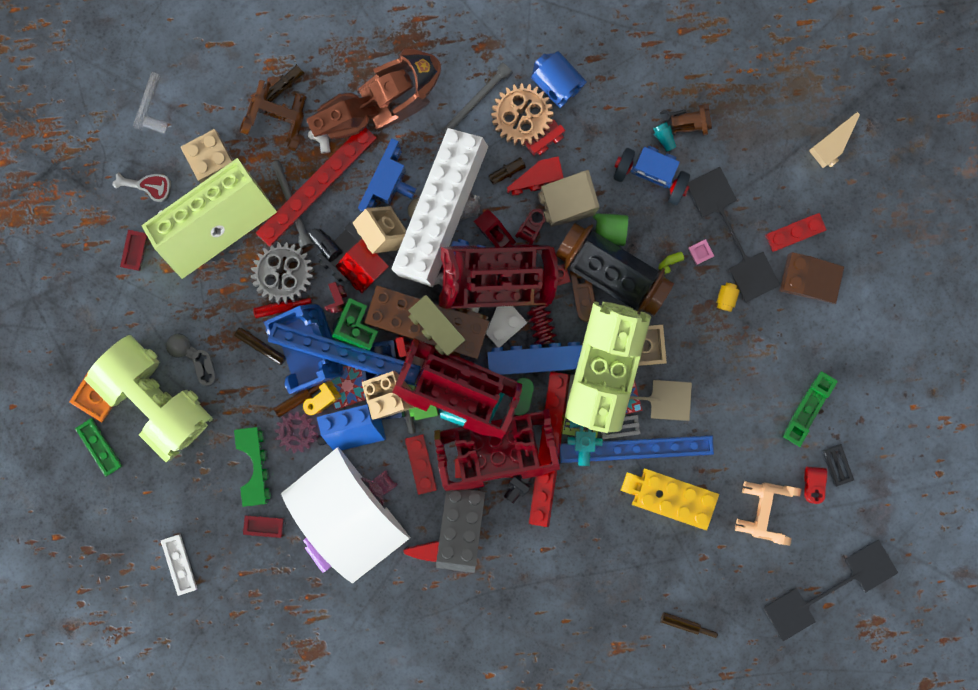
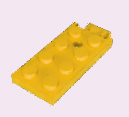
M645 468L643 469L642 477L627 472L621 491L635 495L631 505L704 530L708 529L719 497L718 493ZM658 490L663 492L661 497L656 496Z

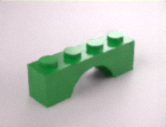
M260 427L234 430L236 449L249 455L254 466L250 481L240 487L242 507L267 504L268 499H271L270 488L266 486V480L269 479L268 469L264 468V461H266L265 449L262 450L264 432L263 430L260 431Z

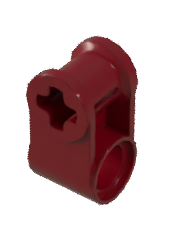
M533 209L525 222L522 223L515 237H520L527 241L529 245H533L540 233V229L545 223L544 211ZM540 213L543 219L541 222L535 223L532 220V215Z

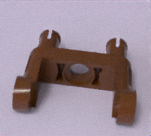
M259 80L256 94L251 98L247 114L241 123L240 133L248 135L251 126H254L257 112L291 124L286 142H288L287 149L295 152L300 140L299 132L304 118L302 111L307 97L305 95L301 97L302 94L296 93L292 108L288 109L269 102L266 98L271 84L269 82L265 84L264 80Z

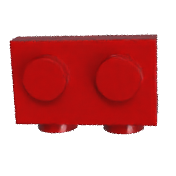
M552 119V124H547L550 130H543L545 136L538 135V142L534 138L532 139V145L525 141V146L534 157L537 154L541 156L549 149V145L552 143L557 144L564 138L563 135L566 130L562 125L558 126L554 119Z

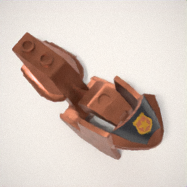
M404 48L399 54L400 58L373 69L376 75L358 88L357 93H360L362 98L353 93H340L322 104L317 109V113L307 118V123L314 137L328 134L331 139H339L359 134V132L367 127L369 118L375 124L374 129L380 130L417 113L430 103L429 99L425 98L433 89L440 76V61L432 54L416 49ZM413 70L416 93L407 101L391 110L389 104L414 87L408 71Z

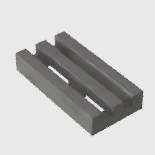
M638 415L626 416L624 421L634 420V423L622 426V429L635 427V431L607 435L605 432H601L602 438L608 439L640 434Z

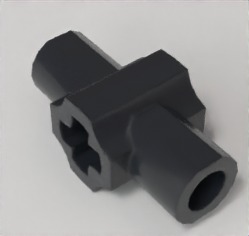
M521 474L513 476L507 485L510 488L504 497L514 504L520 495L523 497L533 484L530 482L533 477L523 479Z

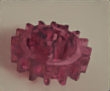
M298 411L295 413V416L291 412L288 413L289 418L282 416L283 423L277 422L280 429L275 430L276 433H279L276 440L281 439L282 441L279 446L286 445L285 451H289L292 448L293 453H296L297 449L300 452H304V447L310 449L309 442L315 443L312 436L317 435V432H313V429L317 426L310 424L313 419L307 420L306 413L301 417ZM297 419L303 422L298 425L294 424L291 420ZM286 427L287 435L284 437V428ZM293 428L300 429V436L292 435L294 433ZM307 428L309 430L308 438L305 436V429ZM296 440L301 445H292L290 442Z

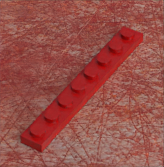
M364 128L359 134L352 135L256 234L271 247L377 138L367 128Z
M550 372L545 409H549L559 460L570 374ZM544 425L542 426L538 454L540 466L549 465L552 462L550 449L547 447ZM557 470L535 477L529 524L549 527Z

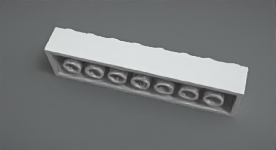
M450 128L447 129L391 268L399 277L431 287L434 286L442 266L441 247H449L488 149V145L483 137Z

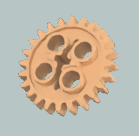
M521 83L519 89H517L515 84L512 91L506 88V95L500 92L501 100L495 99L498 106H492V109L496 112L491 113L492 118H496L492 121L493 125H498L495 128L496 132L502 131L500 137L507 136V142L513 139L514 145L521 141L522 146H524L525 141L532 145L533 138L538 142V135L544 137L545 133L543 130L549 131L550 127L547 124L553 123V120L548 118L553 116V112L548 111L552 109V104H547L549 97L543 98L545 95L544 91L538 94V87L531 90V84H529L526 89L523 83ZM522 99L524 102L522 105L517 106L514 104V101ZM531 100L532 102L526 108L527 102ZM532 108H539L541 111L538 114L534 115L530 112ZM525 110L526 116H522L519 121V113L522 114ZM507 115L515 117L511 122H506L504 119ZM519 121L518 127L516 129H513V127ZM529 124L531 128L528 131H523L521 126Z

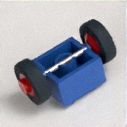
M648 146V148L643 147L635 166L633 165L634 150L626 148L622 157L618 156L614 165L617 168L613 176L614 180L622 182L631 170L633 175L664 188H670L668 198L670 204L677 206L682 196H686L689 189L687 185L690 179L689 173L681 171L677 179L672 183L680 163L676 160L675 156L660 154L658 149Z

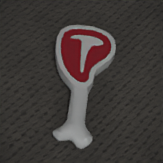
M118 172L116 180L112 183L115 188L128 186L145 191L156 202L166 201L171 191L170 179L162 174H151L143 177L141 180L124 178Z

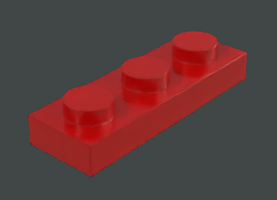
M817 213L770 232L765 236L772 252H775L824 232L827 229L820 213Z
M424 434L406 438L405 443L418 495L436 491L437 487Z

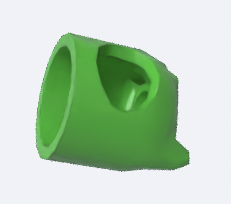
M595 214L593 216V219L596 220L595 232L617 246H625L628 216Z

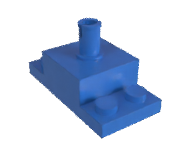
M391 138L358 206L361 213L366 208H376V199L390 205L396 192L411 200L416 193L417 188L402 182L406 169L404 165L396 162L399 160L402 151L399 141Z

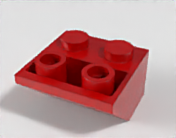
M361 239L343 256L335 267L351 282L356 290L363 293L389 266L376 253L372 254L364 240Z

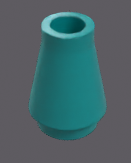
M664 122L653 128L655 137L665 148L666 152L677 147L671 125Z

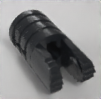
M314 228L310 230V237L328 261H332L340 255L342 250L322 229Z

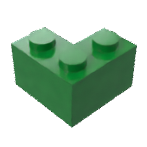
M349 298L332 337L352 346L370 350L378 331L360 324L367 305Z

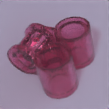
M387 469L374 478L373 481L368 477L361 478L362 481L369 483V490L374 496L380 498L382 506L385 503L383 495L398 485L387 474Z

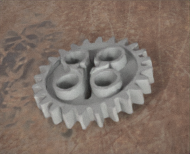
M278 242L277 248H274L272 245L269 251L263 248L265 254L258 253L257 255L260 260L253 261L257 267L251 268L256 273L251 275V278L256 280L253 282V285L255 287L259 286L257 292H263L262 297L264 299L269 296L270 302L276 298L277 304H280L281 299L287 304L289 298L295 302L296 295L302 298L300 292L307 293L308 291L305 286H312L308 279H314L313 275L309 274L314 269L313 267H308L312 262L311 260H306L308 258L307 253L302 254V248L296 251L295 244L289 248L287 242L284 244V247ZM286 257L284 264V270L286 273L282 275V289H279L281 282V276L279 275V273H282L283 271V258ZM278 259L279 263L277 266H270L272 260ZM293 261L298 262V265H297L296 268H294V269H290V268H289V264H290L291 262H293ZM269 278H276V282L273 285H267ZM289 280H295L293 287H286V283Z

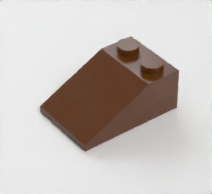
M789 253L780 291L836 304L844 266L803 254Z

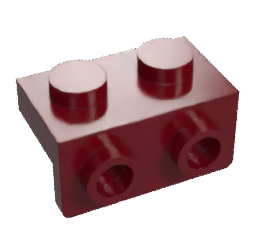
M337 282L330 283L328 286L335 303L325 306V310L336 314L343 311L347 293L344 286L339 285Z

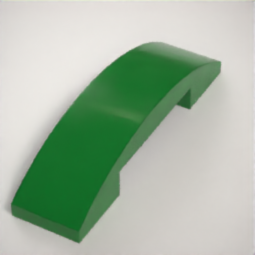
M822 371L818 374L792 416L783 435L785 439L801 447L823 403L838 382L836 379Z

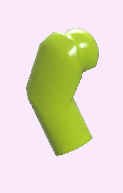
M677 252L668 255L659 264L658 270L664 267L665 274L670 273L671 269L669 266L683 261V253Z

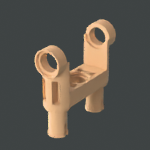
M745 481L743 486L751 487V489L743 488L742 493L757 495L760 499L755 521L750 522L737 519L736 524L744 526L735 525V531L751 533L753 537L790 546L792 538L782 535V533L767 531L774 493L793 497V495L800 496L801 489L786 485L780 486L765 482L756 484Z

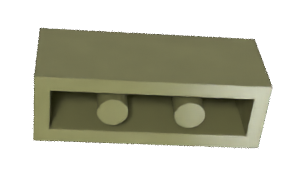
M427 295L408 310L411 313L408 317L415 325L419 323L424 328L421 332L428 340L432 338L437 343L434 347L441 355L445 353L449 356L466 341Z

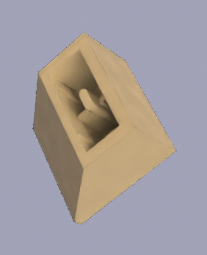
M396 371L362 382L372 420L385 418L415 408L398 395L392 393L399 376ZM404 381L402 386L411 390V388Z

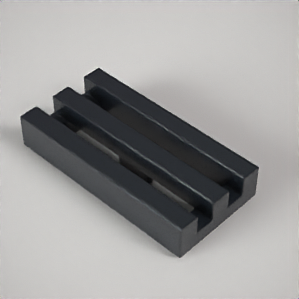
M842 444L822 450L836 487L854 481ZM835 450L839 451L841 460L843 462L845 471L848 476L847 479H845ZM830 452L832 454L841 481H838L835 469L829 456Z

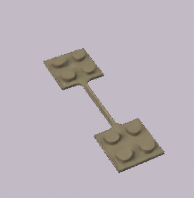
M570 374V382H569V389H568L567 404H568V400H569V396H570V392H571V388H572V384H573V380H574V376H575V375H571V374ZM653 380V391L650 397L630 396V399L648 400L652 405L651 418L689 421L692 383Z

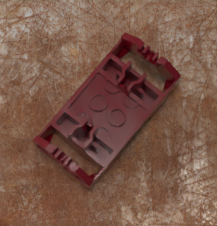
M549 409L513 417L502 439L494 436L480 435L464 427L434 431L438 468L445 491L484 487V481L520 474L523 479L560 470ZM503 419L491 421L490 424L500 427ZM533 425H544L547 447L550 449L552 462L549 465L540 466ZM455 441L458 452L457 459L462 478L460 482L450 481L447 471L448 459L444 445Z

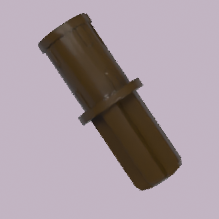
M519 157L507 165L503 164L502 168L489 174V180L495 185L507 177L512 178L513 174L525 169L526 165L522 158Z

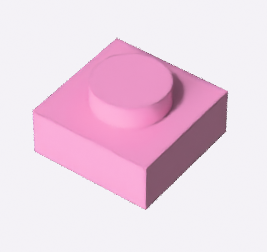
M706 239L688 248L696 265L714 257Z

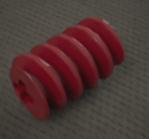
M550 305L535 306L527 312L528 316H533L529 323H535L530 329L537 331L532 337L539 338V340L534 342V345H544L556 341L552 340V338L557 336V333L550 332L555 326L549 325L553 318H547L551 311L545 310Z

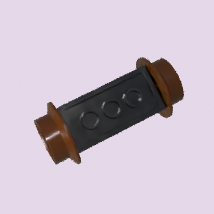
M574 223L556 252V256L564 261V270L566 271L574 256L577 255L569 270L631 308L636 309L637 314L644 310L654 316L674 285L673 282L664 277L665 268L663 267L659 272L594 231L591 232L586 242H584L593 224L583 228Z

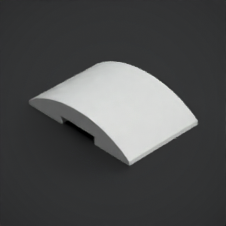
M337 447L284 490L281 495L295 522L314 548L338 573L351 583H354L411 537L387 507L383 508L361 480L362 476L341 449Z

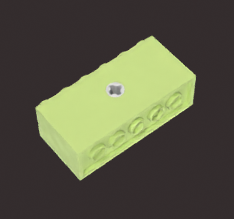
M237 158L163 211H159L156 216L141 226L154 249L183 279L277 213V211L257 182Z

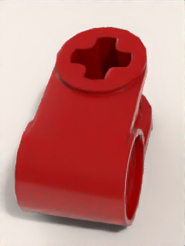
M806 467L804 473V498L809 503L820 504L825 500L827 469ZM818 493V497H811V494Z

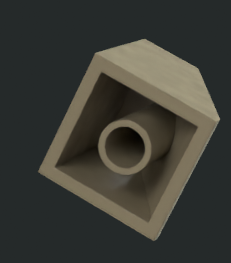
M589 170L541 187L540 193H538L540 203L545 206L546 211L543 212L546 223L549 222L550 227L595 216L599 209Z

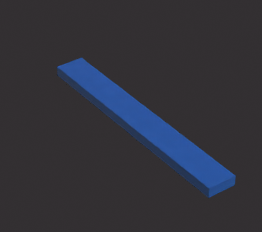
M275 322L268 337V342L380 376L392 371H396L399 375L404 361ZM411 364L404 380L407 384L415 386L421 366Z
M713 435L603 441L602 446H595V452H590V461L714 455ZM561 443L560 463L578 462L579 451L574 450L575 445Z

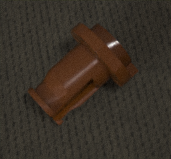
M709 104L699 105L700 111L684 113L679 116L672 115L673 133L703 130V136L708 135L707 130L712 129Z

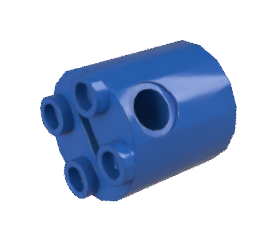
M559 51L553 54H543L534 63L531 78L559 108H562L569 98L578 94L587 83L582 75Z

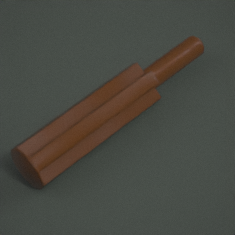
M322 384L316 385L309 390H302L273 408L275 414L280 418V416L311 398V394L320 390L319 386Z

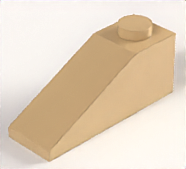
M858 112L809 150L822 168L827 165L832 167L839 161L837 157L845 149L860 116Z

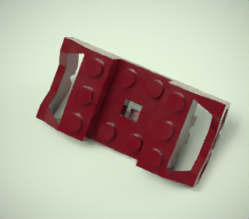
M529 244L509 245L508 247H477L474 245L441 247L444 273L439 306L451 309L551 304L556 295L560 280L558 260L554 247ZM536 253L542 257L544 275L543 269L536 267ZM498 274H501V282H497ZM538 276H543V286L542 281L538 280ZM541 288L539 293L534 294L535 289Z
M414 338L392 393L398 395L409 405L426 412L429 406L433 405L466 419L463 427L480 435L494 436L502 439L511 423L515 412L514 409H516L519 403L522 384L456 355L450 354L447 356L445 353L441 355L434 346ZM416 356L424 359L425 362L415 388L412 391L403 387L402 384L412 364L413 357ZM503 393L509 396L510 399L500 427L490 424L489 420L493 408L499 400V394Z

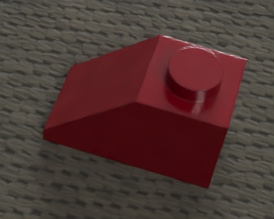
M488 209L473 221L494 247H508L516 243L500 220Z

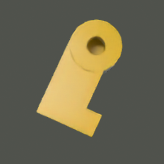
M331 381L319 386L321 392L304 402L303 409L306 414H318L342 397Z

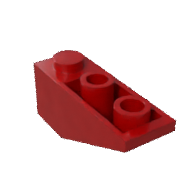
M559 156L540 160L507 187V194L512 193V196L523 194V190L530 189L531 192L541 190V186L563 179Z

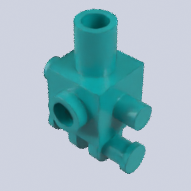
M570 421V428L576 427L579 428V431H575V437L567 438V445H575L574 450L579 451V466H590V452H595V446H602L603 438H595L596 432H592L588 427L587 432L583 431L585 426Z

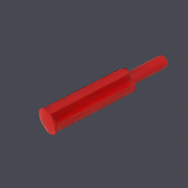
M311 298L295 302L288 300L287 304L283 301L280 304L274 303L253 308V312L257 319L287 312L294 309V307L311 304L312 300Z

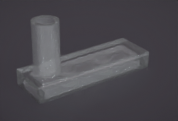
M151 72L133 127L142 131L144 126L165 134L168 123L147 116L160 79L157 73Z

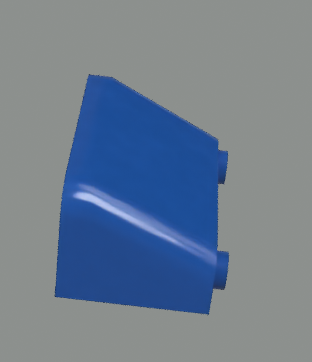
M317 304L298 306L264 322L268 336L275 322L333 340L325 314ZM281 346L291 372L285 378V387L289 394L333 380L344 373L343 365Z

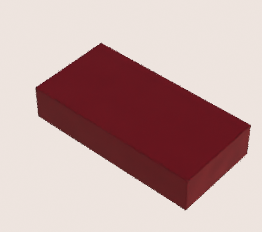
M128 230L120 267L141 271L148 239L146 233Z
M245 515L243 535L282 538L284 518Z

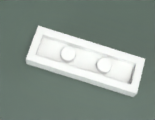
M181 534L161 540L177 595L197 590L198 588Z

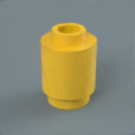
M727 282L725 286L721 285L716 301L718 309L732 312L740 291L736 289L737 285Z

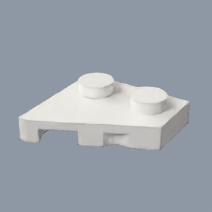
M500 306L496 308L486 334L497 347H501L527 322L513 306Z

